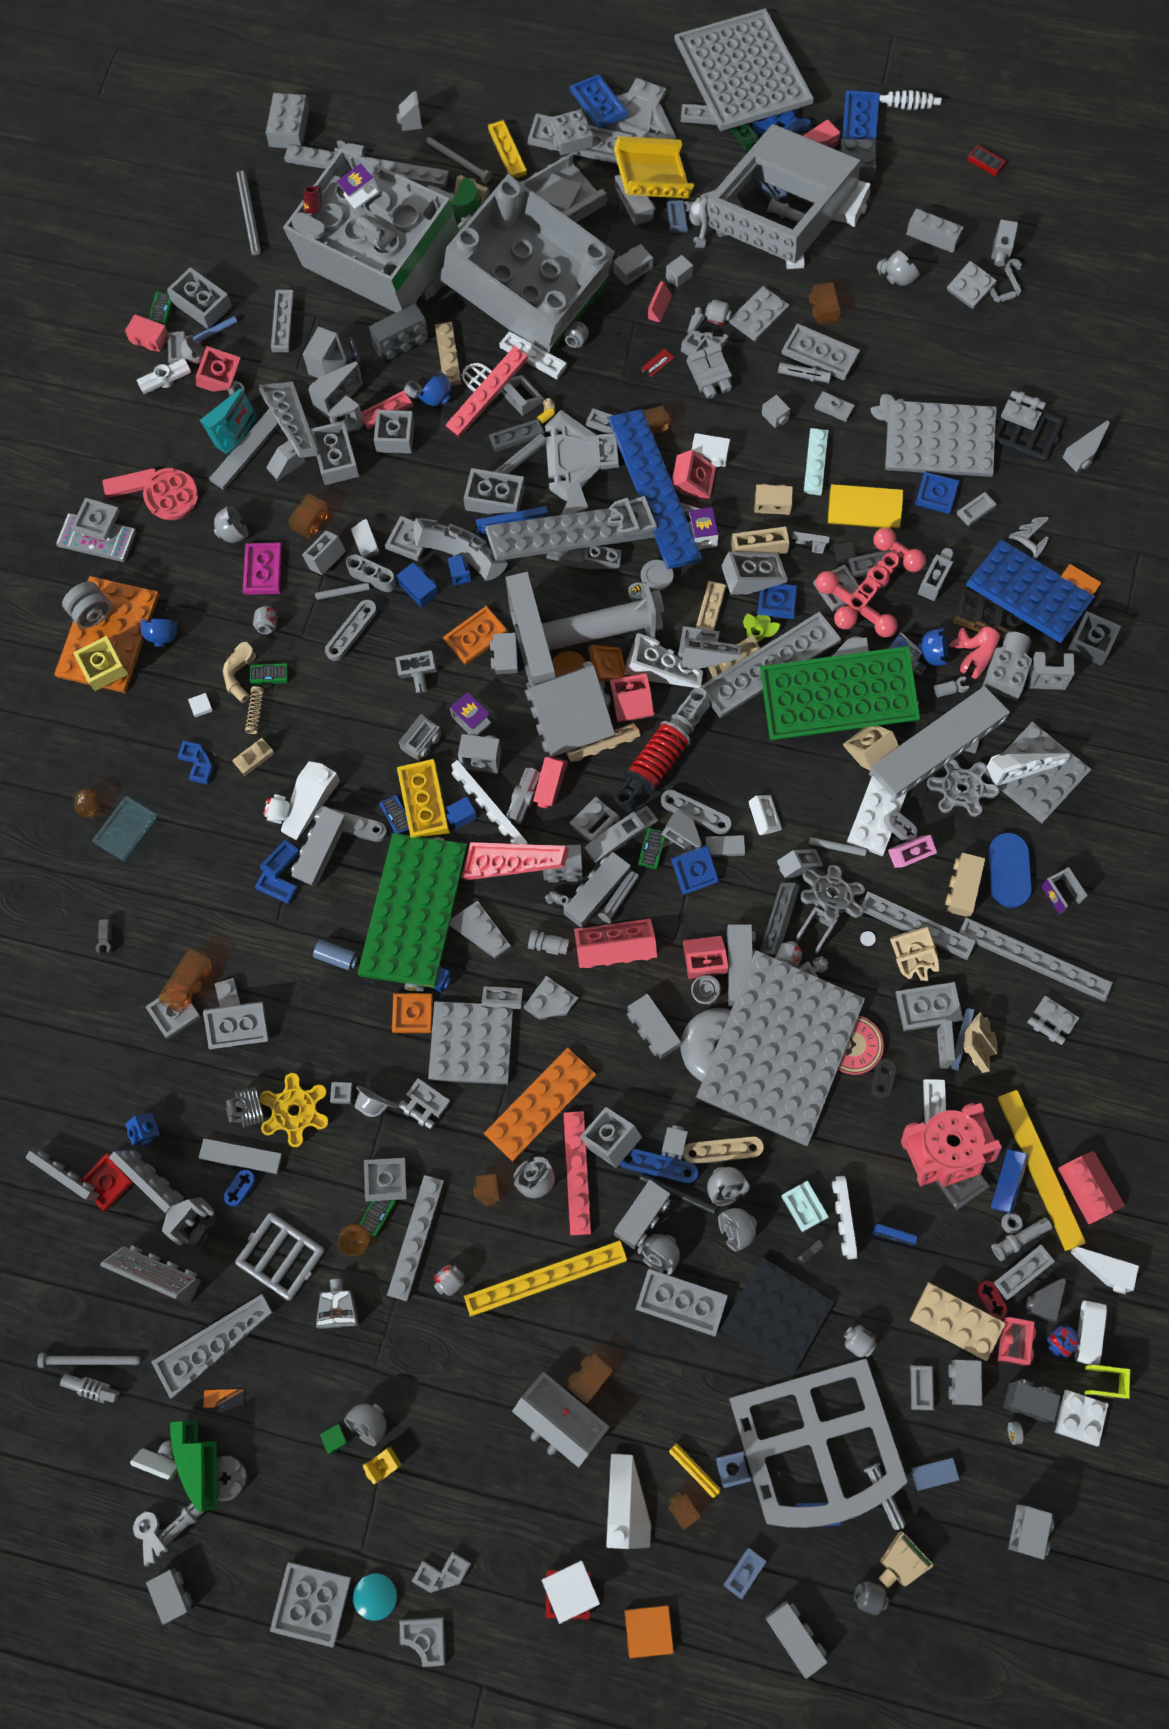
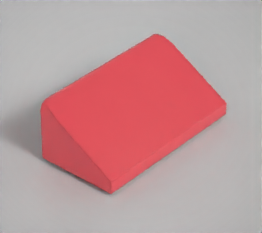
M662 281L659 283L648 308V318L656 322H661L672 297L667 286Z

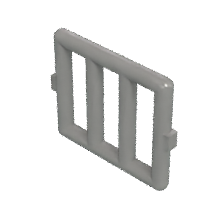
M269 1213L255 1233L252 1232L248 1237L250 1241L240 1253L235 1263L277 1294L290 1301L304 1281L309 1280L313 1274L311 1273L312 1269L325 1250L321 1245L274 1213ZM271 1223H274L281 1228V1231L259 1263L254 1267L246 1262V1259ZM290 1234L298 1241L271 1279L262 1271L286 1236ZM306 1245L314 1253L290 1289L287 1290L278 1283Z

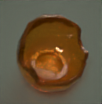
M349 1224L343 1227L337 1241L340 1251L349 1256L364 1254L370 1242L369 1232L360 1224Z

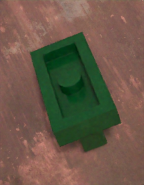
M748 123L730 128L731 133L745 151H750L752 143L757 142V135Z

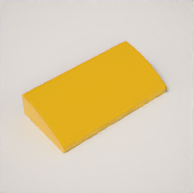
M831 484L828 523L899 529L903 490Z
M434 759L397 767L411 838L431 837L450 833Z

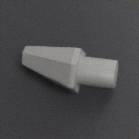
M700 307L695 308V315L691 318L687 331L688 334L690 331H695L705 318Z

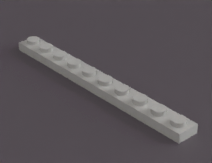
M289 144L284 158L285 162L326 169L338 152ZM362 157L420 185H431L445 189L449 177L447 170Z

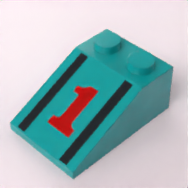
M240 388L204 416L200 422L215 447L227 454L240 444L257 418V415Z

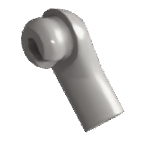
M550 891L545 896L549 904L556 902L559 905H566L569 902L567 896L555 891Z

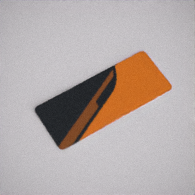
M244 1389L204 1391V1408L244 1406Z

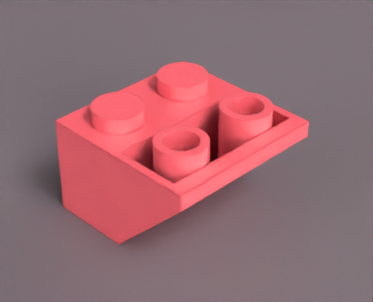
M647 673L610 680V692L617 723L654 716Z
M722 936L683 941L688 979L698 978L701 975L716 976L727 974L728 962Z

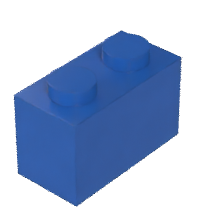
M412 563L396 575L399 585L421 608L438 596L437 583L432 578L429 579L426 576V572L421 566L417 567Z

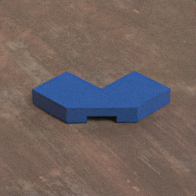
M183 740L177 758L194 763L189 776L190 781L208 785L214 767L201 744Z

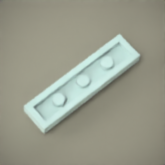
M810 429L804 494H822L828 430Z

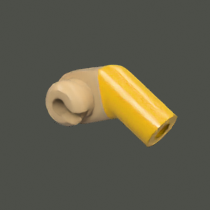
M548 398L543 402L544 412L537 417L541 424L545 423L555 414V404L552 399Z

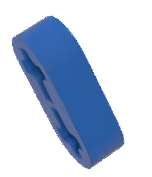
M248 1170L240 1171L224 1194L225 1202L232 1207L240 1206L256 1183L255 1175ZM248 1175H250L248 1178L249 1180H251L250 1183H244V1185L240 1188V1186L243 1184V1180H241V1178L243 1176L247 1177ZM239 1189V1192L237 1193L238 1200H233L232 1202H230V1194H236V1192Z

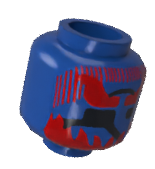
M1058 1326L1047 1338L1050 1345L1048 1349L1056 1357L1060 1355L1068 1358L1078 1348L1079 1336L1069 1326Z

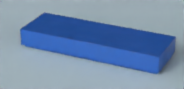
M1007 1149L991 1204L992 1209L1013 1213L1029 1157L1027 1153Z

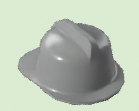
M357 1086L359 1094L355 1108L364 1115L376 1117L388 1106L400 1108L398 1104L378 1096L371 1090L363 1086Z

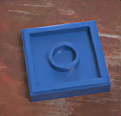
M924 472L915 505L950 514L959 481Z
M780 584L760 590L757 615L794 619L797 585Z
M707 845L671 858L683 895L719 882Z

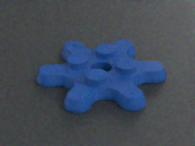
M797 109L766 117L763 121L753 122L750 127L755 134H764L772 124L778 126L781 123L784 125L781 128L798 134L802 131H809L812 125L809 119L796 118Z

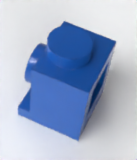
M454 555L448 558L453 585L471 582L467 561L463 562L462 555Z

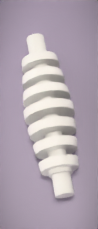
M905 90L902 91L901 96L900 91H896L895 96H893V92H889L887 95H880L879 102H886L890 107L894 103L895 108H898L899 103H901V109H904L905 103H907V110H911L912 104H914L915 110L918 109L919 104L920 109H924L925 104H927V108H931L933 105H940L941 98H934L933 94L930 93L926 97L925 92H922L921 97H919V91H916L913 97V90H909L908 96H906Z

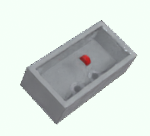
M544 1372L521 1397L512 1411L534 1430L531 1434L532 1441H537L542 1436L550 1443L547 1449L549 1455H554L558 1450L578 1468L609 1429L606 1423Z

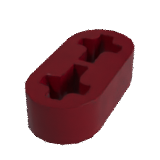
M991 1281L981 1282L977 1286L976 1292L986 1313L998 1319H1003L1007 1314V1307L997 1287ZM983 1285H985L986 1288H991L992 1291L989 1292L992 1298L991 1300L987 1294L983 1295ZM992 1301L994 1302L996 1307H1001L1002 1310L999 1312L1000 1316H998L997 1313H992V1310L994 1309Z

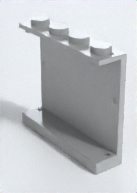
M572 153L550 164L547 168L535 173L525 181L520 182L538 196L551 174L582 184V189L573 206L564 212L560 211L575 223L606 205V192L603 189L595 190L573 164Z
M590 661L583 663L584 668L545 682L533 686L526 683L528 689L525 690L528 701L531 700L533 707L530 709L533 717L537 718L539 723L536 725L537 731L544 738L542 742L543 749L551 757L615 735L594 665Z

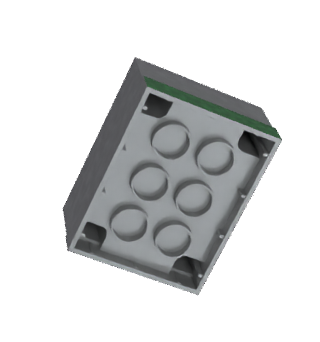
M341 148L314 184V186H321V211L316 214L304 212V202L302 201L283 229L303 267L397 313L414 303L416 304L420 295L444 263L446 247L459 233L450 198ZM362 163L374 178L380 193L355 210L344 197V191L338 185L337 180ZM371 203L384 208L394 218L393 225L397 230V235L384 250L378 249L372 243L366 242L361 238L362 230L358 228L355 220L361 217L373 225L376 223L375 216L369 208ZM297 213H305L322 222L325 229L324 236L319 239H313L295 230L292 224V217Z
M508 174L446 247L444 267L441 271L440 280L514 334L551 354L564 338V332L570 324L578 321L606 286L609 277L608 271L615 251Z

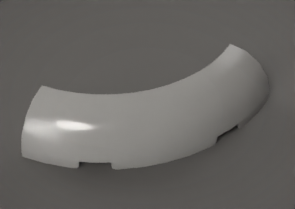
M416 518L414 540L417 547L437 549L452 555H462L463 560L474 567L485 581L492 580L504 572L508 564L506 560L496 561L492 549L486 546L487 542L477 535L452 524H449V526L437 524V520Z

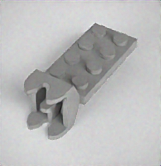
M114 1151L109 1156L154 1203L167 1213L162 1231L176 1244L181 1246L184 1242L188 1244L191 1241L184 1230L188 1225L192 1227L195 1224L193 1219L197 1214L205 1217L207 1214L210 1216L214 1214L212 1207L202 1197L184 1201L183 1196L179 1192L173 1191L169 1187V1182L163 1177H159L155 1173V1168L145 1163L137 1151Z

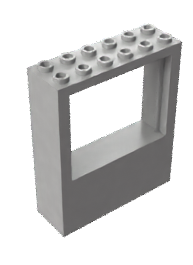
M772 124L708 198V226L795 264L857 188L860 160ZM755 177L815 204L792 230L730 202L748 181Z

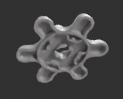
M952 759L944 765L947 771L945 777H931L927 780V786L930 790L939 791L944 795L938 806L943 813L950 812L955 806H962L967 809L970 816L977 817L982 813L979 799L984 797L995 798L999 793V788L996 785L986 784L982 781L981 777L986 773L987 767L981 762H977L971 769L965 770L959 767L956 760ZM965 786L967 790L961 792L957 787Z
M829 866L828 874L825 876L817 874L812 869L804 870L803 879L811 885L812 889L804 890L801 893V901L805 904L815 903L817 907L823 908L825 911L824 917L827 921H835L838 919L839 913L843 911L854 918H858L863 914V908L854 901L853 897L862 895L865 891L864 886L858 882L846 883L841 878L842 871L838 866Z

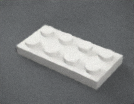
M872 776L847 843L883 856L892 833L885 826L884 817L891 812H900L906 793L893 801L891 799L892 796Z

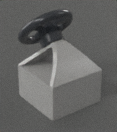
M318 327L303 352L308 374L319 378L355 361L358 363L360 371H363L362 359L353 337L348 338L350 349L343 351L337 333Z

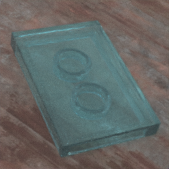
M125 796L93 838L92 842L124 862L157 818V815Z

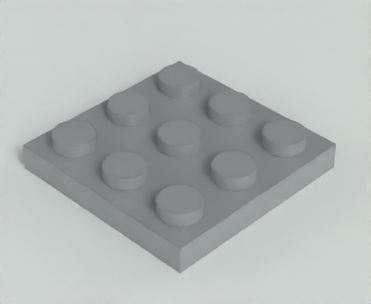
M288 1562L270 1632L334 1647L352 1577Z

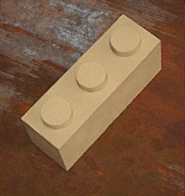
M779 527L734 533L731 540L732 552H778V554H785L788 552L789 547L787 528Z
M962 853L959 859H955L953 869L956 870L955 876L951 877L949 884L952 890L951 894H947L945 905H948L947 912L970 918L974 911L985 858Z

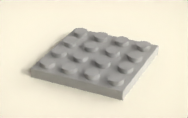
M1031 722L1001 754L1002 756L1006 754L1069 753L1070 758L1066 764L997 787L1040 823H1043L1086 777L1091 769L1036 724ZM987 769L986 773L983 774V776L987 778L991 783H993V780Z
M435 1002L428 1080L508 1084L513 1009L482 1007V1004Z

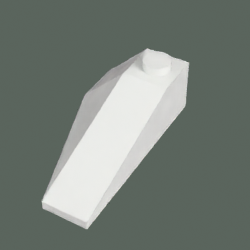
M637 633L627 658L624 674L634 676L647 673L648 681L693 688L701 686L703 671L698 668L690 669L683 667L682 660L675 656L671 649L666 650L659 645L660 642L656 639Z
M1069 753L1006 754L1003 756L999 754L990 759L987 769L994 785L1000 786L1066 764L1070 755Z
M307 763L297 778L290 800L288 818L283 822L281 832L296 841L300 838L314 818V812L317 808L323 806L340 782L336 772L320 763Z
M611 1454L607 1548H650L651 1523L633 1455Z

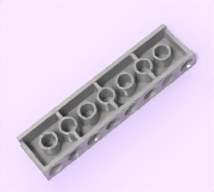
M984 686L872 765L869 775L871 777L874 776L892 796L891 799L895 801L1004 723L1010 712Z

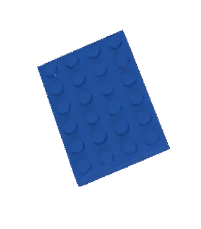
M1000 540L966 583L971 589L1059 643L1064 640L1095 597L1003 540Z

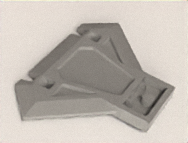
M636 78L628 93L616 96L627 110L628 117L607 125L605 128L631 134L632 137L675 140L676 136L660 105L666 94V88Z
M562 410L546 424L545 432L551 433V436L546 437L549 478L554 479L553 483H549V489L564 501H568L576 482L582 488L598 470L619 468L617 441L614 433L596 435Z

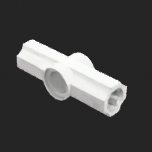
M183 358L168 366L158 365L154 372L137 379V382L143 394H146L159 387H170L174 380L190 374L191 371Z

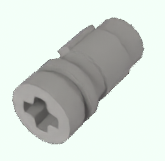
M531 930L528 949L534 950L537 948V951L546 950V953L566 955L569 939L545 935L544 932L538 933L536 930Z

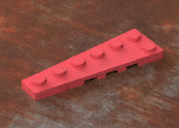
M470 842L461 878L473 880L565 867L569 849L566 846Z

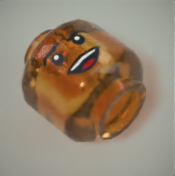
M83 789L74 795V811L78 815L89 818L98 812L99 798L96 792Z

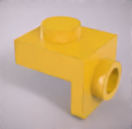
M389 1447L364 1464L363 1468L366 1476L373 1484H376L402 1466L392 1448Z

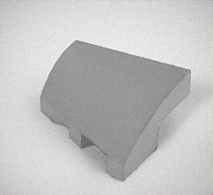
M690 331L682 341L681 352L689 355L719 343L723 349L728 340V335L723 334V337L712 336V333Z

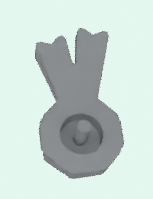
M144 1512L139 1515L133 1525L136 1538L143 1540L144 1566L146 1567L150 1563H156L154 1551L160 1558H162L164 1552L168 1551V1548L156 1535L160 1526L159 1520L155 1514L150 1512Z

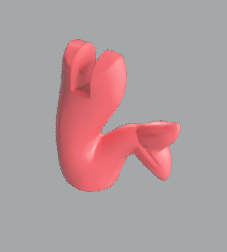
M964 627L961 628L958 633V639L951 641L948 647L978 648L964 658L960 666V672L965 674L970 667V663L977 666L974 669L972 678L977 679L990 662L998 645L1000 634L990 627H983L975 637L969 638Z

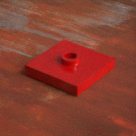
M106 1153L80 1180L82 1183L85 1181L95 1187L94 1191L100 1194L95 1202L103 1211H107L134 1183L109 1158L111 1155L109 1153Z

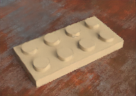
M930 1282L927 1283L910 1317V1321L985 1361L988 1360L1006 1324Z

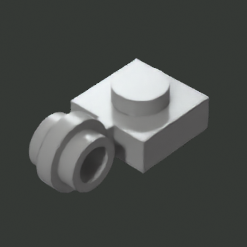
M818 957L812 961L813 966L806 962L797 969L818 978L815 972L821 973L828 968V962L823 957Z

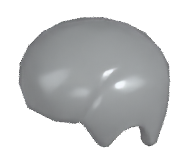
M193 335L186 336L180 346L181 355L187 361L195 364L201 363L205 349L201 346L200 341H193Z
M701 975L694 980L691 993L698 1003L710 1005L720 997L721 986L713 976Z

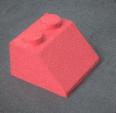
M206 346L196 374V386L213 392L230 389L240 357Z
M694 450L677 455L672 478L674 489L682 495L710 498L716 467Z

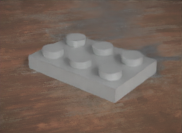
M763 286L730 318L729 323L756 342L789 309V304Z
M955 982L901 990L895 993L904 1031L940 1026L945 1020H952V1023L963 1021Z
M263 1001L203 1010L209 1049L267 1042L269 1040Z

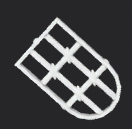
M480 363L470 364L463 370V382L475 392L476 389L471 384L475 382L480 386L481 383L478 382V378L482 376L486 379L487 377L484 375V372L488 371L491 373L492 371ZM475 367H482L483 370L480 372ZM472 368L478 375L473 378L466 371ZM465 375L470 378L471 381L469 383L465 380Z

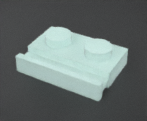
M808 1181L781 1196L801 1232L828 1218Z

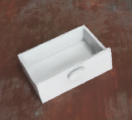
M858 181L857 188L832 220L848 223L855 227L860 214H864L867 209L865 203L870 195V183Z

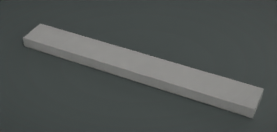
M965 918L959 934L976 941V945L1099 1000L1105 1001L1107 999L1113 982L969 918Z

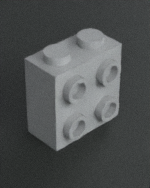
M582 109L550 118L548 132L550 136H553L554 146L561 155L592 147L593 134Z

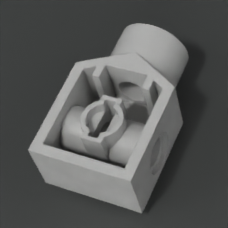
M1009 632L1006 634L1002 647L995 649L982 687L985 686L991 693L1015 701L1018 700L1032 659L1027 655L1031 644V639L1028 636L1019 632Z

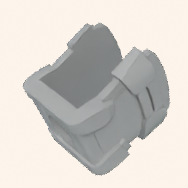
M371 203L369 208L375 216L376 223L373 225L361 217L355 220L358 228L362 230L361 238L366 242L372 243L378 249L384 250L397 235V230L393 225L394 218L384 208Z

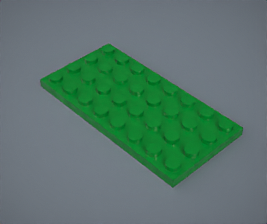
M909 646L760 666L770 741L920 720Z
M392 833L358 970L359 976L431 988L436 987L467 852V844L423 837L411 838L409 835Z

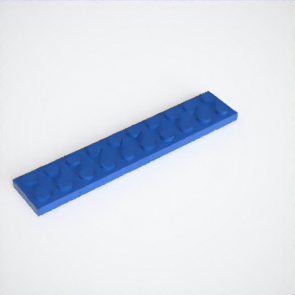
M643 409L609 416V423L639 497L645 496L656 523L657 530L652 532L667 570L701 562V553L694 541V536Z

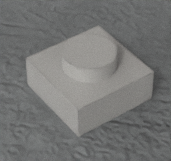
M332 1082L330 1102L333 1104H351L353 1084Z

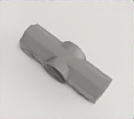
M525 768L519 786L517 785L514 789L511 799L512 803L506 815V818L512 824L521 825L527 808L531 806L534 800L535 789L541 774L536 769Z

